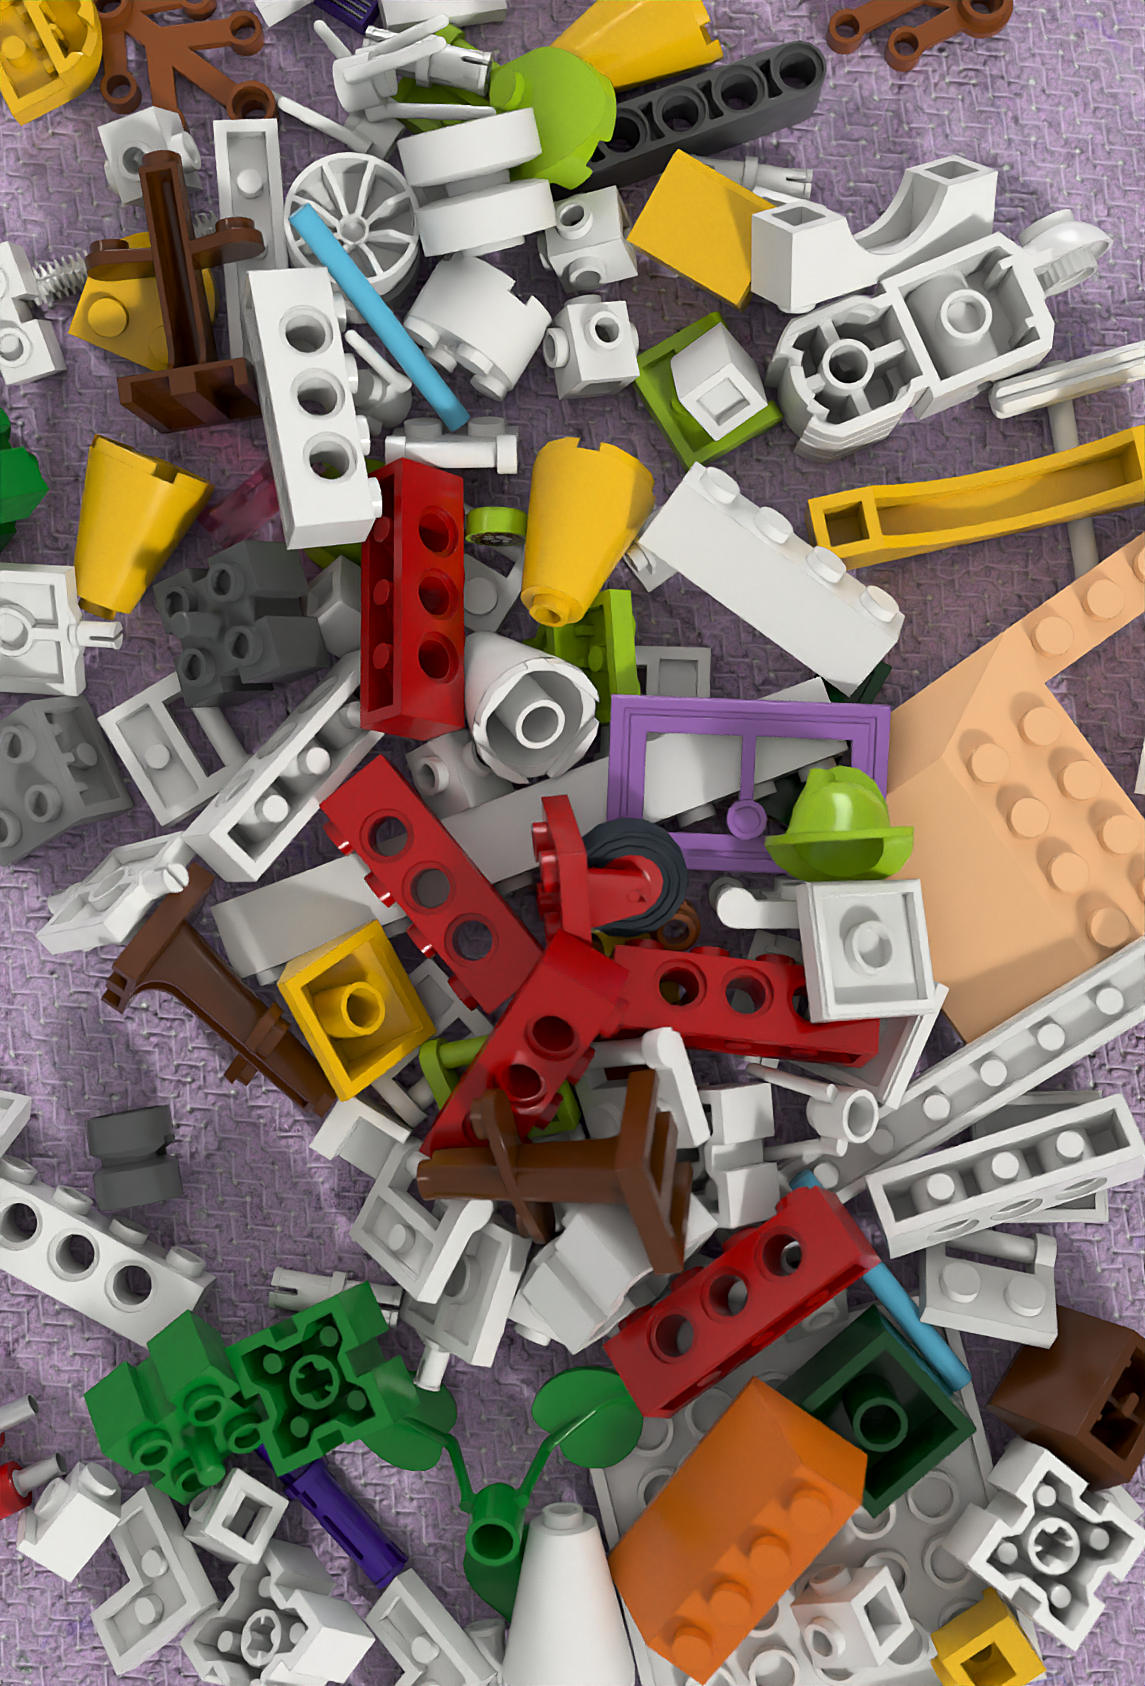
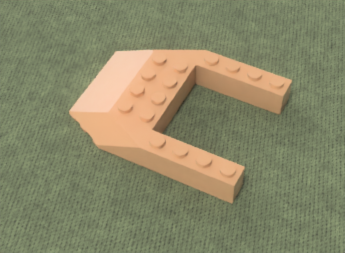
M1145 532L891 712L886 803L888 805L891 827L914 826V848L911 856L900 871L884 880L920 879L933 979L949 988L940 1012L965 1046L1145 935V819L1045 684V682L1145 612Z

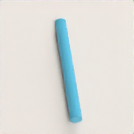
M307 202L297 209L288 218L293 227L323 266L328 267L330 275L448 429L452 432L463 426L469 420L470 414L311 204Z
M805 1169L797 1174L788 1184L792 1190L803 1186H808L810 1189L814 1185L824 1188L810 1169ZM881 1262L864 1274L861 1278L940 1378L953 1392L965 1387L972 1379V1374L932 1324L919 1322V1307L885 1264Z

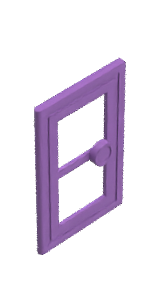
M611 694L606 822L621 817L643 819L647 732L742 736L740 797L738 801L730 806L726 814V824L732 834L668 833L681 848L687 869L788 873L776 865L764 847L765 837L768 836H759L766 827L767 815L764 808L759 803L753 801L756 736L852 740L850 767L860 769L873 779L886 801L891 706L880 704Z

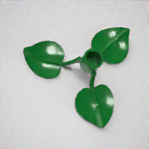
M599 1366L574 1367L553 1375L541 1386L532 1404V1417L537 1425L550 1435L541 1443L518 1489L506 1483H493L481 1489L477 1494L473 1493L459 1442L456 1437L448 1433L455 1425L457 1419V1404L451 1392L442 1382L439 1391H429L413 1383L422 1405L394 1424L360 1439L384 1461L409 1471H426L433 1468L440 1459L442 1448L445 1447L447 1449L461 1495L459 1508L461 1511L470 1514L465 1536L466 1550L463 1560L465 1576L477 1595L500 1613L510 1624L530 1523L524 1525L526 1506L530 1502L531 1492L552 1450L559 1445L563 1455L570 1462L584 1468L604 1469L624 1460L635 1448L641 1436L644 1417L618 1372L614 1369ZM407 1370L413 1382L417 1371Z

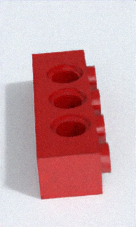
M401 457L367 474L368 478L375 477L378 480L382 497V514L380 518L375 519L366 541L361 542L360 728L424 741L464 728V646L466 636L464 631L465 510L463 504V477Z
M378 755L319 804L320 808L330 819L322 828L344 855L348 857L356 851L371 871L363 878L379 900L388 908L397 902L413 923L405 928V930L421 952L430 960L439 954L450 967L454 975L447 982L462 1003L470 1011H474L478 1006H481L489 1015L516 994L544 951V948L395 764L384 755ZM399 819L407 829L406 845L399 853L385 856L380 852L376 844L377 831L386 821ZM440 870L449 881V895L440 906L429 908L420 901L417 895V884L426 872ZM472 921H479L485 924L492 935L490 951L479 960L466 957L458 945V936L461 929Z
M558 928L439 1110L419 1152L432 1159L434 1150L490 1146L488 1139H478L471 1121L472 1101L474 1098L482 1097L486 1089H503L509 1098L521 1144L532 1143L533 1140L526 1137L533 1126L542 1131L547 1128L564 1096L557 1092L563 1082L566 1080L575 1086L590 1065L596 1050L589 1045L597 1033L609 1038L623 1018L629 1002L621 998L620 995L630 970ZM553 1016L560 1017L564 1019L566 1022H562L554 1018Z
M631 939L626 941L625 945L615 944L609 956L611 960L630 970L620 995L621 998L629 1002V1006L612 1035L606 1038L600 1034V1040L609 1041L643 1037L648 1030L672 1027V1031L680 1034L685 1049L853 1068H862L879 1054L880 1018L811 1023V1021L805 1020L797 1014L793 1007L792 997L804 996L808 998L804 966L795 965V959L790 956L763 954L757 956L755 960L730 958L728 950L711 946L695 947L690 950V953L664 950L663 943L651 939ZM673 981L682 985L689 995V1004L675 1006L668 1003L660 993L659 983ZM736 988L746 992L754 1003V1013L744 1014L734 1010L727 1001L726 990Z
M817 1185L810 1189L808 1186H803L793 1190L776 1204L774 1209L777 1214L757 1229L755 1226H751L735 1233L722 1245L723 1255L705 1268L697 1266L682 1273L670 1284L669 1289L672 1292L654 1307L646 1305L638 1308L619 1322L617 1327L620 1332L602 1346L643 1417L670 1419L882 1262L835 1193ZM797 1241L802 1251L801 1263L795 1272L786 1276L780 1264L781 1254L789 1243ZM743 1281L747 1289V1302L743 1310L734 1316L728 1306V1295L731 1288L737 1282ZM688 1320L693 1328L694 1337L690 1349L682 1355L677 1348L676 1335L679 1327Z

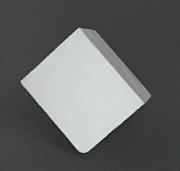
M721 322L675 355L670 361L678 400L716 442L768 405L756 363Z
M340 555L308 583L310 592L301 596L300 606L303 616L317 617L326 650L341 659L346 653L361 650V567Z
M359 1092L349 1101H337L309 1147L329 1160L334 1159L338 1155L377 1180L395 1144L398 1141L405 1143L415 1128L410 1127L401 1117L362 1092Z

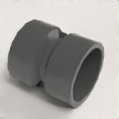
M170 1104L132 1109L84 1120L89 1155L100 1159L102 1167L93 1174L98 1211L137 1207L165 1201L184 1194L178 1158L166 1152V1147L175 1140Z

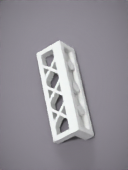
M277 118L213 120L220 220L228 217H247L252 219L255 223V229L262 232L265 251L259 256L224 264L231 359L245 357L253 365L242 307L248 271L289 269L283 223L284 199Z

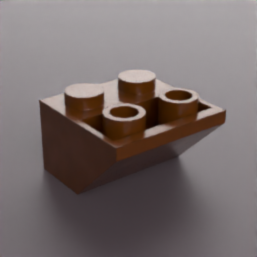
M1056 1304L1058 1335L1050 1349L1021 1343L984 1407L1024 1440L1048 1450L1088 1483L1085 1488L1087 1491L1093 1493L1129 1483L1145 1456V1338L1133 1329Z

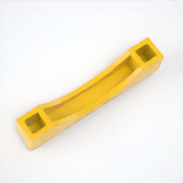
M1145 425L1131 427L1065 451L993 470L925 482L870 485L807 499L804 519L810 546L813 548L821 546L833 552L842 560L847 571L1144 506Z

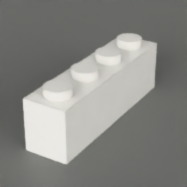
M696 461L638 542L850 697L898 641L905 615L899 612L898 604L881 588L873 585L866 587L848 574L842 560L833 552L821 546L813 548L794 534L792 525L782 514L769 507H762L760 509L740 494L738 484L728 474L714 467L706 469Z

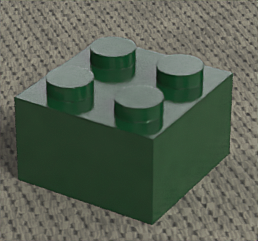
M875 1304L871 1305L775 1389L785 1398L868 1455L861 1506L873 1519L879 1516L977 1431L959 1397Z

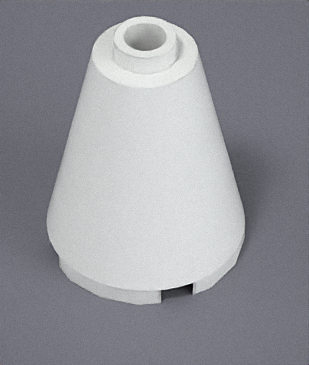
M478 631L468 635L464 646V712L476 750L481 759L497 776L517 784L530 783L527 778L538 777L547 774L550 779L564 774L583 758L597 735L599 721L595 718V700L599 702L596 688L578 667L563 659L495 632Z
M572 1502L549 1504L543 1508V1514L536 1516L530 1522L502 1666V1686H634L635 1664L597 1520L592 1515L583 1512V1507L579 1504Z

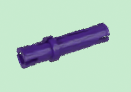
M262 1443L253 1451L275 1473L265 1446ZM324 1456L279 1476L278 1479L285 1485L282 1492L290 1501L297 1498L309 1510L335 1542L364 1571V1574L373 1582V1585L378 1590L391 1582L404 1568V1564L408 1561L409 1557L388 1538L362 1506L340 1485L333 1474L327 1469L329 1461Z

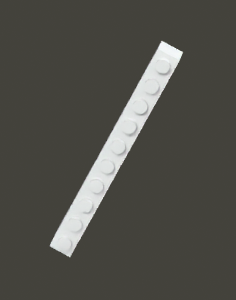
M821 676L758 699L831 703ZM668 733L647 741L643 819L660 825L677 818L680 829L716 816L713 804L737 796L739 799L742 736ZM756 736L753 801H758L777 793L774 784L776 780L798 772L801 783L807 781L810 769L821 768L828 770L837 767L834 758L842 756L847 752L849 748L846 741ZM609 756L565 772L552 779L544 780L441 819L440 821L490 883L496 887L501 896L522 890L536 884L532 873L540 870L539 862L536 863L534 858L531 823L543 821L541 797L567 794L581 837H583L597 825L606 822ZM405 833L378 843L377 847L385 856L395 855L406 845L408 835ZM357 852L350 854L348 857H341L210 907L232 969L242 980L256 977L260 987L278 982L288 961L371 920H379L388 939L407 933L405 928L413 922L397 902L388 908L373 893L363 878L371 870ZM440 870L426 872L417 884V895L420 901L429 908L440 906L449 895V881Z

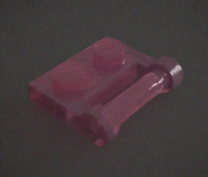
M268 458L255 473L236 489L228 493L213 508L209 505L204 507L196 519L223 550L246 540L280 510L271 459ZM321 462L310 464L312 470L318 476L326 470Z

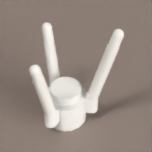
M440 14L425 22H421L378 44L356 49L355 55L337 59L333 62L334 86L342 107L348 113L365 110L370 123L387 118L471 121L496 115V110L493 107L392 103L388 101V96L397 94L398 90L395 68L423 59L428 55L445 49L446 40L443 37H436L419 43L416 42L445 28L449 24V17L446 14Z
M315 21L314 30L337 59L352 56L351 52L324 21ZM272 91L278 108L339 140L354 152L368 154L385 162L388 161L396 149L397 140L402 138L406 126L395 118H387L370 123L365 110L350 113L344 125L341 126L306 106ZM388 96L389 102L398 103L396 100Z
M349 330L345 334L346 341L372 367L357 371L358 390L357 393L352 394L355 413L366 417L369 435L377 437L382 427L393 428L407 417L412 403L410 389L412 380L408 376L396 371L356 331ZM292 339L288 341L294 349L300 352L310 353L316 351L314 346L305 340ZM312 414V415L322 416V415H326V414Z
M754 1062L747 1064L746 1072L749 1075L811 1096L807 1104V1119L809 1124L820 1135L819 1139L764 1147L763 1159L765 1162L821 1153L843 1156L846 1153L848 1142L864 1143L875 1132L879 1109L875 1097L868 1090L829 1084L806 1076L800 1077Z

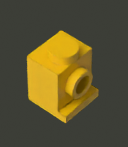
M991 1586L982 1591L984 1599L930 1634L938 1653L937 1656L930 1660V1664L943 1686H1024L1047 1670L1030 1638L997 1590Z

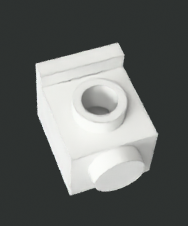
M78 1462L64 1481L58 1477L55 1478L40 1496L35 1509L32 1510L27 1507L19 1516L16 1550L71 1583L121 1520V1488L116 1478L107 1469L93 1462L87 1465Z
M232 1468L230 1473L225 1474L220 1482L211 1485L206 1491L193 1499L189 1509L191 1520L182 1536L224 1562L257 1565L290 1501L242 1470ZM254 1513H258L245 1539H242Z

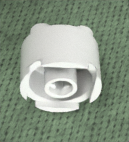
M456 251L451 258L448 253L443 254L406 314L402 326L416 343L423 346L421 351L437 371L450 376L456 368L471 377L470 383L479 392L490 399L501 402L507 392L514 388L545 336L546 330L552 325V318L546 308L533 295L524 305L510 291L516 281L504 272L477 257L464 258L461 252Z

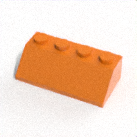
M753 1375L606 1556L611 1577L646 1646L704 1686L862 1505L868 1455Z

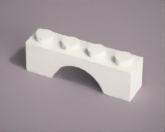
M951 155L907 168L900 187L887 210L875 223L854 235L850 231L845 216L806 199L752 214L751 292L777 304V308L783 312L805 313L813 310L816 307V303L837 296L861 295L866 292L868 286L880 283L886 278L989 236L993 230L998 171L957 155Z

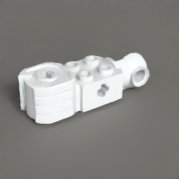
M1064 209L1052 213L1027 227L1018 236L1021 247L998 231L882 280L872 298L851 294L791 319L779 339L768 366L763 385L777 388L778 405L789 428L800 437L793 452L808 460L829 464L885 440L906 409L910 407L917 421L988 392L998 381L1032 372L1052 349L1055 323L1045 303L1046 297L1054 296L1073 288L1092 276L1099 267L1096 260L1112 247L1114 240L1098 227L1086 222L1076 221L1072 211Z

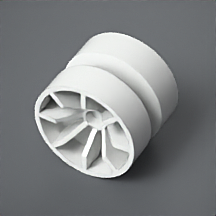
M533 107L481 118L397 140L408 186L426 187L445 184L447 197L424 205L414 212L425 257L461 251L464 258L491 253L525 243L524 235L558 225L549 180L532 178L510 181L509 168L533 160L542 153Z
M357 152L336 153L313 162L294 180L284 204L283 223L290 269L324 267L288 220L297 209L309 202L392 313L395 312L409 298L419 274L420 234L414 212L420 209L412 187L407 185L405 177L392 165L368 154ZM329 273L332 292L340 291L343 295L346 323H367Z

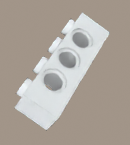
M328 267L248 271L242 307L287 550L365 542L375 519L381 517L382 497L377 478H368L364 456L368 455L370 451V435L366 417L364 415H356L352 394L357 393L358 372L353 353H344L340 332H345L346 309L343 295L340 291L332 292ZM292 339L305 340L312 344L316 351L310 353L300 352L294 349L288 341ZM304 400L319 402L327 409L328 414L322 416L309 414L300 406L299 402ZM315 462L329 463L339 471L341 477L337 479H324L312 470L310 464Z
M361 650L343 655L180 836L225 882L257 881L320 808L319 804L338 788L385 734L360 728Z
M1122 1092L864 1177L869 1202L889 1257L893 1259L1142 1178L1145 1171V1143Z
M2 1155L0 1158L1 1270L148 1349L146 1343L187 1309L196 1315L198 1314L217 1279L216 1276L203 1270L206 1262L202 1258L181 1247L172 1246L169 1251L147 1239L150 1232L141 1224L118 1215L111 1220L91 1209L93 1201L84 1193L65 1185H58L57 1189H54L35 1179L37 1170L27 1162L14 1156ZM19 1203L29 1206L36 1214L37 1228L33 1235L23 1233L16 1226L14 1212ZM74 1234L82 1235L92 1243L95 1255L91 1265L80 1264L71 1255L70 1241ZM128 1266H139L147 1271L152 1281L150 1295H137L129 1289L126 1283Z

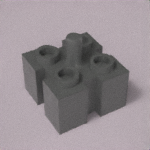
M243 540L207 558L210 569L187 568L152 586L166 635H175L180 638L183 648L180 656L174 658L173 662L186 708L239 706L274 691L273 683L295 682L331 666L317 617L303 616L298 597L310 591L298 549L287 550L286 543Z

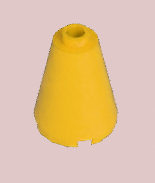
M597 0L549 45V47L563 49L591 63L599 73L610 79L615 94L710 67L724 58L719 40L712 41L705 27V24L711 20L702 0Z
M95 433L88 451L73 566L75 567L77 595L81 597L78 603L79 608L98 617L114 620L117 612L131 614L211 499L216 485L156 456H149L134 450L135 447Z
M565 437L548 442L537 453L531 474L520 597L532 618L543 625L562 627L582 619L653 511L656 496L652 492L655 485L652 473L637 458L614 445L601 442L598 451L577 448L580 438Z

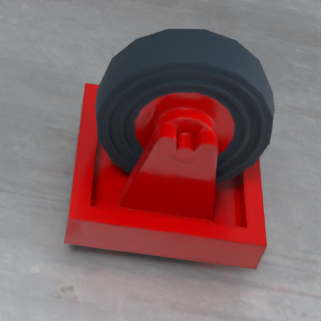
M568 795L541 797L543 821L531 823V835L535 862L540 864L541 882H536L535 885L539 920L540 922L544 921L546 946L558 928L592 947L591 928L608 936L636 937L655 931L673 918L685 899L688 871L681 848L664 828L645 819L621 817L601 823L581 837Z

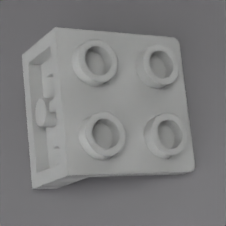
M85 694L28 701L0 721L1 866H9L19 862L75 826L117 818L135 807Z

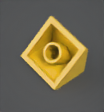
M678 149L670 159L626 240L639 253L743 314L754 294L751 292L752 214L769 210L776 206Z
M378 919L358 926L288 961L277 983L282 996L340 1102L349 1101L437 1033L431 1018Z

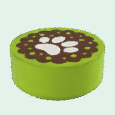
M481 507L473 509L465 517V539L468 542L485 546H516L525 544L528 515L522 510L509 507Z

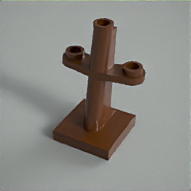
M170 150L149 152L142 157L143 166L138 167L151 248L129 249V243L124 240L102 239L89 245L90 254L84 258L87 275L95 280L122 281L156 277L168 349V366L166 370L117 378L120 404L161 434L263 418L253 365L245 357L218 361L202 269L250 259L262 254L265 251L263 234L255 229V223L250 218L228 217L216 222L215 233L196 239L181 155Z
M193 862L187 869L188 884L185 887L181 886L184 890L168 893L112 964L111 969L114 972L107 979L105 987L108 989L103 994L101 1000L120 1014H123L139 993L156 990L172 995L238 1053L223 1074L231 1084L237 1080L247 1086L257 1071H259L304 1112L308 1114L312 1111L322 1118L338 1096L319 1061L288 1029L291 1024L281 1017L284 1010L278 1003L274 1001L270 1008H268L192 926L198 918L216 878L203 867Z
M649 1069L628 1074L620 1134L608 1138L521 1144L507 1094L503 1089H486L482 1097L474 1098L472 1101L471 1121L478 1139H488L490 1146L434 1150L432 1159L421 1160L418 1163L416 1176L420 1195L425 1201L438 1199L511 1201L515 1207V1220L520 1236L523 1239L532 1238L536 1244H548L555 1239L556 1219L552 1202L627 1204L654 1274L657 1276L683 1272L693 1169L690 1161L675 1163L678 1128L671 1110L655 1113L660 1079L656 1069Z

